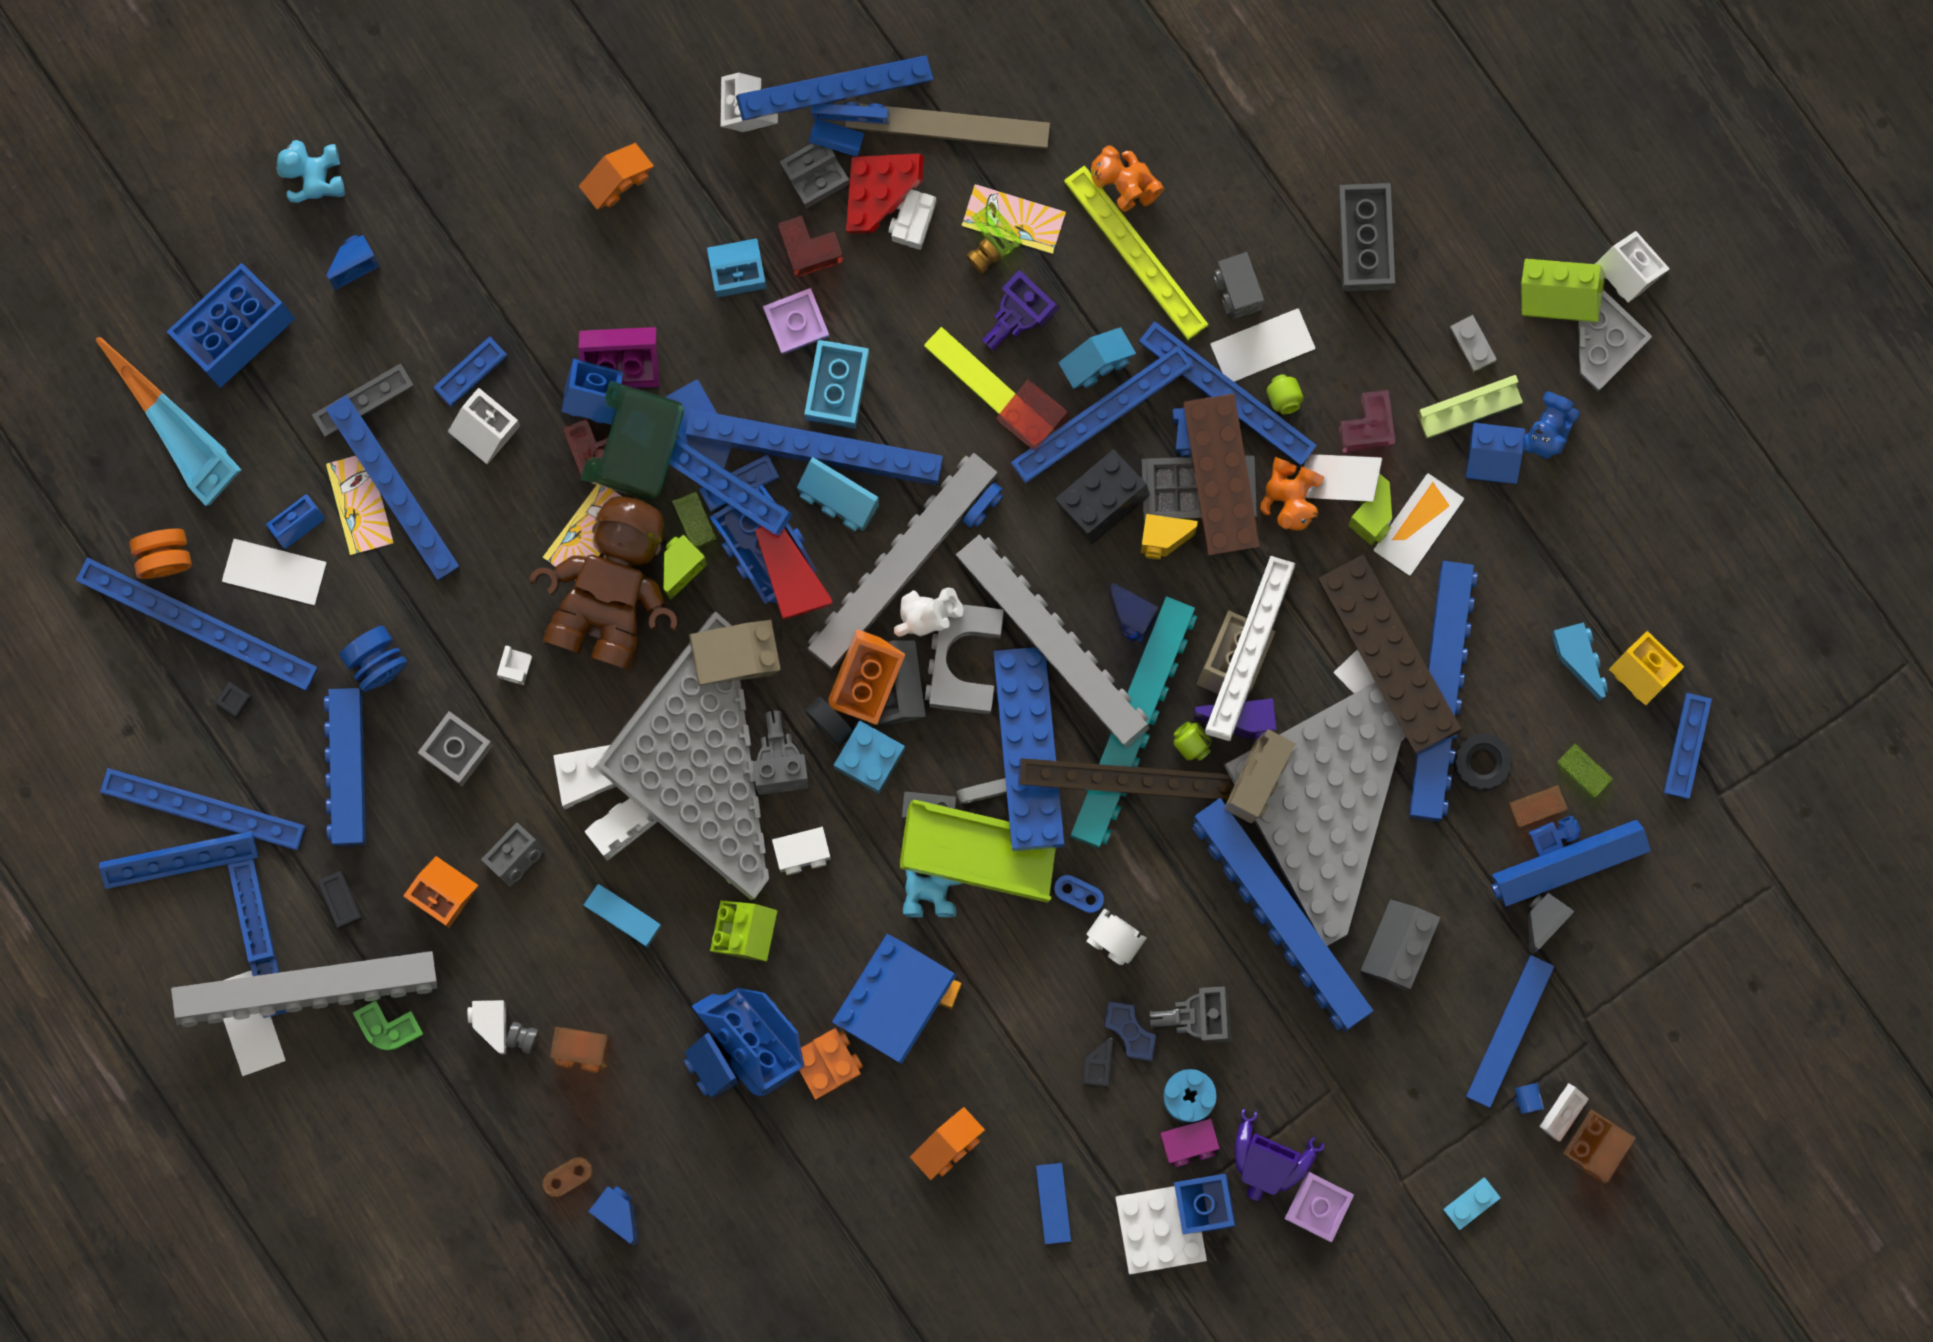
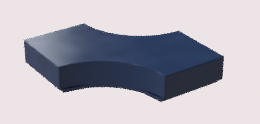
M1109 1001L1104 1028L1113 1030L1122 1038L1126 1047V1058L1152 1062L1156 1035L1146 1032L1138 1024L1135 1018L1134 1005Z

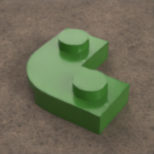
M377 1001L353 1012L366 1039L379 1049L395 1050L424 1035L412 1011L388 1023Z

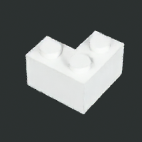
M742 73L721 77V127L746 132L778 124V114L742 121L736 96L741 93L760 90L761 78Z

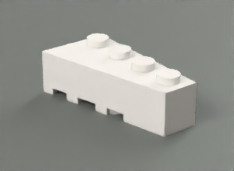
M610 745L554 755L561 802L564 809L616 787L594 768Z
M629 798L624 803L614 806L609 811V814L602 819H598L585 830V833L608 861L658 821Z

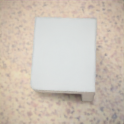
M505 646L497 676L500 679L524 685L532 656Z

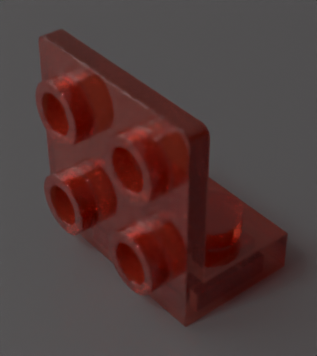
M1027 379L996 419L1030 448L1037 450L1060 420L1064 421L1067 418L1069 412Z

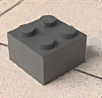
M1245 252L1218 261L1213 279L1217 290H1222L1223 292L1222 305L1225 313H1230L1232 320L1261 311L1264 298L1248 253Z

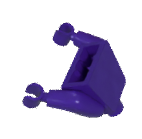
M1245 1108L1241 1113L1242 1123L1239 1126L1235 1143V1160L1238 1172L1243 1174L1241 1180L1250 1185L1247 1196L1253 1200L1260 1201L1264 1192L1275 1195L1278 1190L1286 1191L1297 1184L1309 1171L1316 1159V1154L1323 1150L1324 1143L1319 1146V1149H1316L1312 1145L1315 1137L1311 1138L1306 1144L1307 1150L1299 1158L1300 1153L1254 1133L1252 1138V1125L1256 1122L1257 1112H1254L1253 1118L1248 1119L1245 1117Z

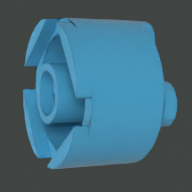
M1182 1070L1173 1075L1167 1082L1163 1093V1103L1166 1111L1172 1118L1183 1123H1197L1205 1119L1214 1108L1216 1089L1206 1074L1198 1070ZM1186 1090L1190 1093H1196L1194 1103H1191L1190 1100H1183Z

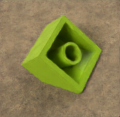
M684 535L679 539L674 537L666 545L667 551L664 552V591L669 600L677 595L707 566L705 556Z

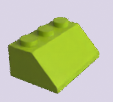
M1525 259L1521 283L1522 316L1599 322L1605 272L1602 266L1597 264Z

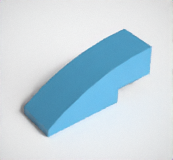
M599 884L584 904L586 908L647 948L662 927L661 924Z

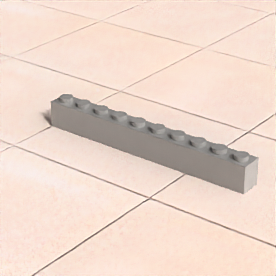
M975 453L970 458L966 455L957 466L959 471L954 477L949 475L940 486L942 491L937 497L933 494L924 504L925 511L920 516L916 514L907 525L910 527L904 535L900 533L891 543L892 550L887 555L883 553L874 563L877 566L871 574L867 572L860 579L858 590L854 594L849 592L841 602L843 605L838 613L832 612L826 619L825 624L827 626L821 633L816 631L809 639V652L830 670L833 671L846 656L856 629L866 632L997 478V471Z
M979 534L956 554L960 562L1121 744L1128 748L1150 729L1146 723L1149 718L1140 708L1135 710L1129 704L1132 701L1130 696L1123 689L1118 691L1112 683L1115 680L1105 669L1101 672L1095 664L1098 661L1089 650L1086 653L1079 647L1081 641L1072 631L1069 634L1066 633L1062 628L1065 623L1056 613L1050 615L1045 609L1048 606L1045 600L1039 594L1034 596L1028 590L1031 587L1028 581L1022 575L1017 577L1011 571L1015 568L1005 556L1001 559L995 553L998 549L989 538L984 540Z
M431 951L171 988L176 1024H181L183 1027H191L197 1025V1022L219 1023L224 1020L223 1018L230 1017L241 1020L249 1018L251 1014L258 1013L261 1016H270L280 1010L297 1012L302 1010V1007L308 1006L319 1009L327 1007L329 1003L338 1002L340 1005H348L358 999L375 1001L380 999V996L386 995L397 998L405 996L408 992L415 991L418 994H426L432 992V989L437 988L433 953Z

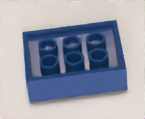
M241 263L176 322L167 333L221 388L296 318Z
M886 934L832 1023L851 1036L902 1064L952 984L956 974L902 941Z

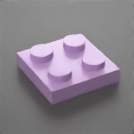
M811 288L763 306L782 355L829 337Z
M1307 1172L1285 1219L1332 1242L1354 1195Z

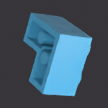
M1120 327L1090 337L1062 359L1059 365L1073 389L1083 385L1085 388H1089L1098 382L1097 377L1099 375L1104 376L1114 370V368L1118 371L1130 364L1128 359L1134 356L1136 352Z

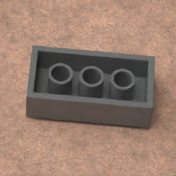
M1391 183L1339 185L1337 193L1342 292L1393 290L1395 286Z

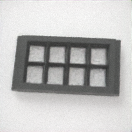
M1245 456L1254 516L1257 517L1255 457ZM1191 457L1142 459V480L1147 484L1150 496L1143 501L1144 521L1146 514L1185 520L1201 519Z

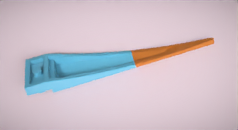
M100 337L96 338V342L123 378L158 432L188 487L205 506L211 505L241 471L239 466L228 456L227 450L105 340Z

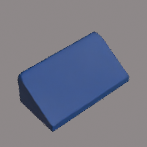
M306 494L268 522L266 526L282 547L286 549L324 521L325 517Z

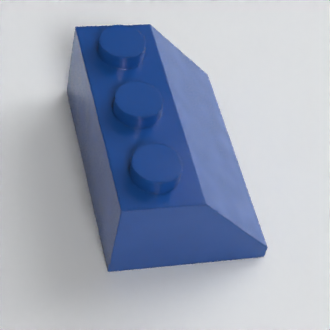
M617 1186L614 1189L607 1187L589 1212L627 1242L636 1246L639 1243L635 1208L629 1202L632 1197Z

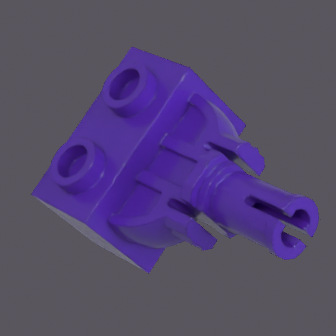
M1020 270L1002 288L1006 294L1002 298L1000 310L994 316L998 322L986 337L982 339L993 351L1008 334L1012 333L1017 337L1022 330L1031 329L1038 324L1043 327L1060 309Z

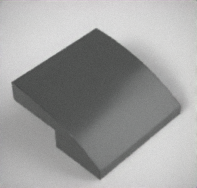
M812 143L780 161L784 172L806 209L850 185V181L838 163L832 149Z

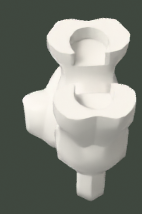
M948 587L942 589L940 596L934 600L929 597H920L914 590L903 596L901 599L900 616L904 623L894 627V634L898 637L908 633L923 636L932 631L948 628L949 620L947 617H962L964 611L955 590Z

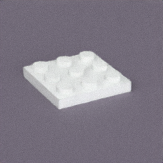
M1174 1186L1115 1197L1129 1275L1207 1261L1202 1233L1182 1234Z

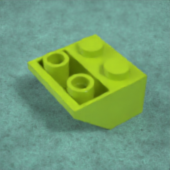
M720 901L710 951L751 960L767 961L777 910L751 903Z

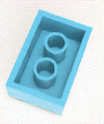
M818 340L804 413L805 420L856 429L869 360V348Z

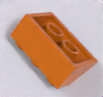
M856 629L830 693L829 705L837 711L877 725L905 654L882 638Z

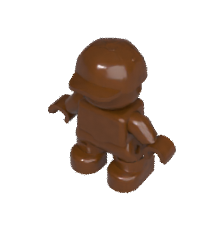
M617 496L610 498L603 504L595 518L596 523L592 528L594 548L603 554L604 558L592 554L587 557L573 555L555 566L556 570L554 571L543 567L536 569L532 572L529 582L530 584H537L541 576H550L552 583L547 590L552 596L557 592L561 581L568 583L576 580L574 588L564 598L558 608L559 610L553 614L542 642L580 654L585 641V634L600 639L595 644L591 656L592 659H597L631 672L638 652V608L640 602L647 612H652L649 619L650 629L656 628L658 618L665 615L671 619L670 629L676 632L679 621L673 611L663 607L665 602L659 585L654 580L646 577L640 570L633 568V565L644 566L649 564L654 556L660 552L665 533L663 515L658 509L642 500Z

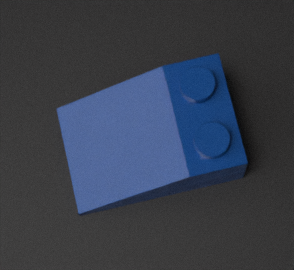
M709 1033L701 1037L684 1052L687 1059L683 1061L691 1074L696 1071L701 1080L697 1082V1085L704 1096L709 1094L713 1099L739 1083Z

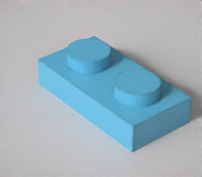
M1484 1177L1445 1207L1443 1211L1457 1229L1461 1230L1501 1197Z

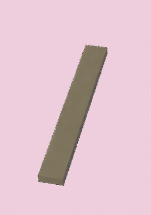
M859 104V106L869 107V104ZM884 106V108H888L890 113L889 124L848 121L845 124L846 128L858 131L1037 149L1048 148L1050 123L889 106Z

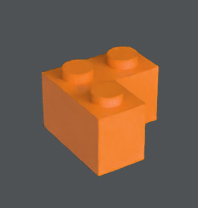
M633 143L605 155L581 182L579 188L596 209L604 206L612 207L620 200L619 195L622 192L628 190L633 184L639 186L649 178L648 173L654 165L639 146Z
M963 1107L940 1126L910 1158L930 1180L938 1174L943 1177L954 1167L951 1164L952 1161L957 1163L967 1154L965 1149L970 1152L981 1142L978 1137L985 1129Z

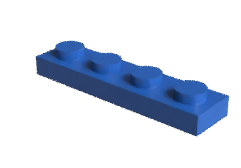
M1690 693L1685 694L1663 794L1687 800L1690 799L1712 701L1711 698Z

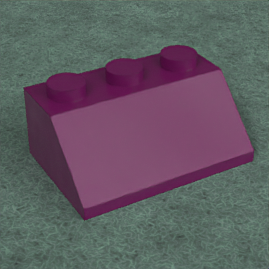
M656 327L579 331V357L581 361L622 371L621 389L659 387Z

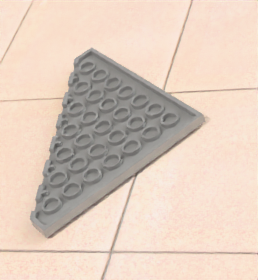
M714 612L697 633L732 625L717 612ZM689 643L595 764L594 768L745 896L753 900L769 880V874L765 866L763 833H761L759 822L761 815L758 797H756L755 774L749 746H751L749 728L745 720L744 691L741 689L740 680L698 685L691 643Z
M1376 683L1365 687L1279 734L1296 744L1288 758L1285 770L1277 779L1278 785L1272 796L1269 795L1266 801L1268 807L1262 818L1258 817L1255 820L1259 831L1308 921L1326 946L1348 934L1403 737V731ZM1250 751L1224 764L1234 785Z

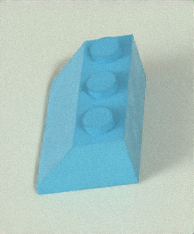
M813 457L797 486V490L800 493L799 497L810 505L813 502L817 503L822 507L821 511L831 518H834L835 515L844 520L843 525L855 532L857 529L862 532L865 530L879 507L877 496Z

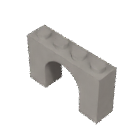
M962 605L964 609L963 616L958 618L947 617L949 627L938 631V634H933L931 649L936 650L935 660L930 659L928 674L933 675L932 685L927 684L925 700H930L929 706L932 708L991 715L994 686L968 683L957 679L947 666L946 656L951 645L956 640L965 636L972 635L1000 639L1004 610Z

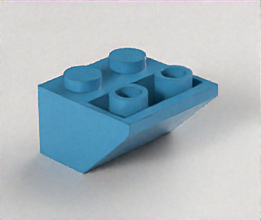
M757 239L707 248L716 298L767 289Z

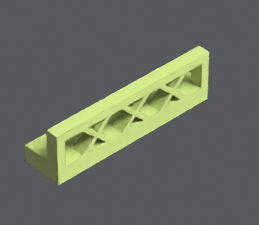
M1516 375L1420 409L1417 417L1426 439L1522 405L1523 402L1517 389L1518 379Z

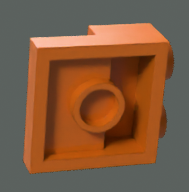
M836 1028L801 1048L804 1066L799 1071L815 1100L861 1075L859 1069L863 1066L856 1053L850 1055L846 1047L850 1045L844 1031L838 1033Z

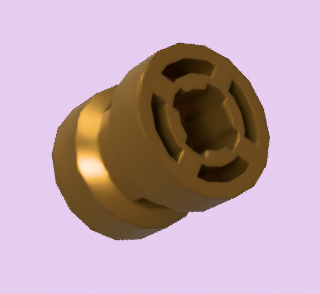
M987 239L981 241L976 250H971L966 255L971 265L982 275L988 270V266L991 263H996L1002 258L998 250Z

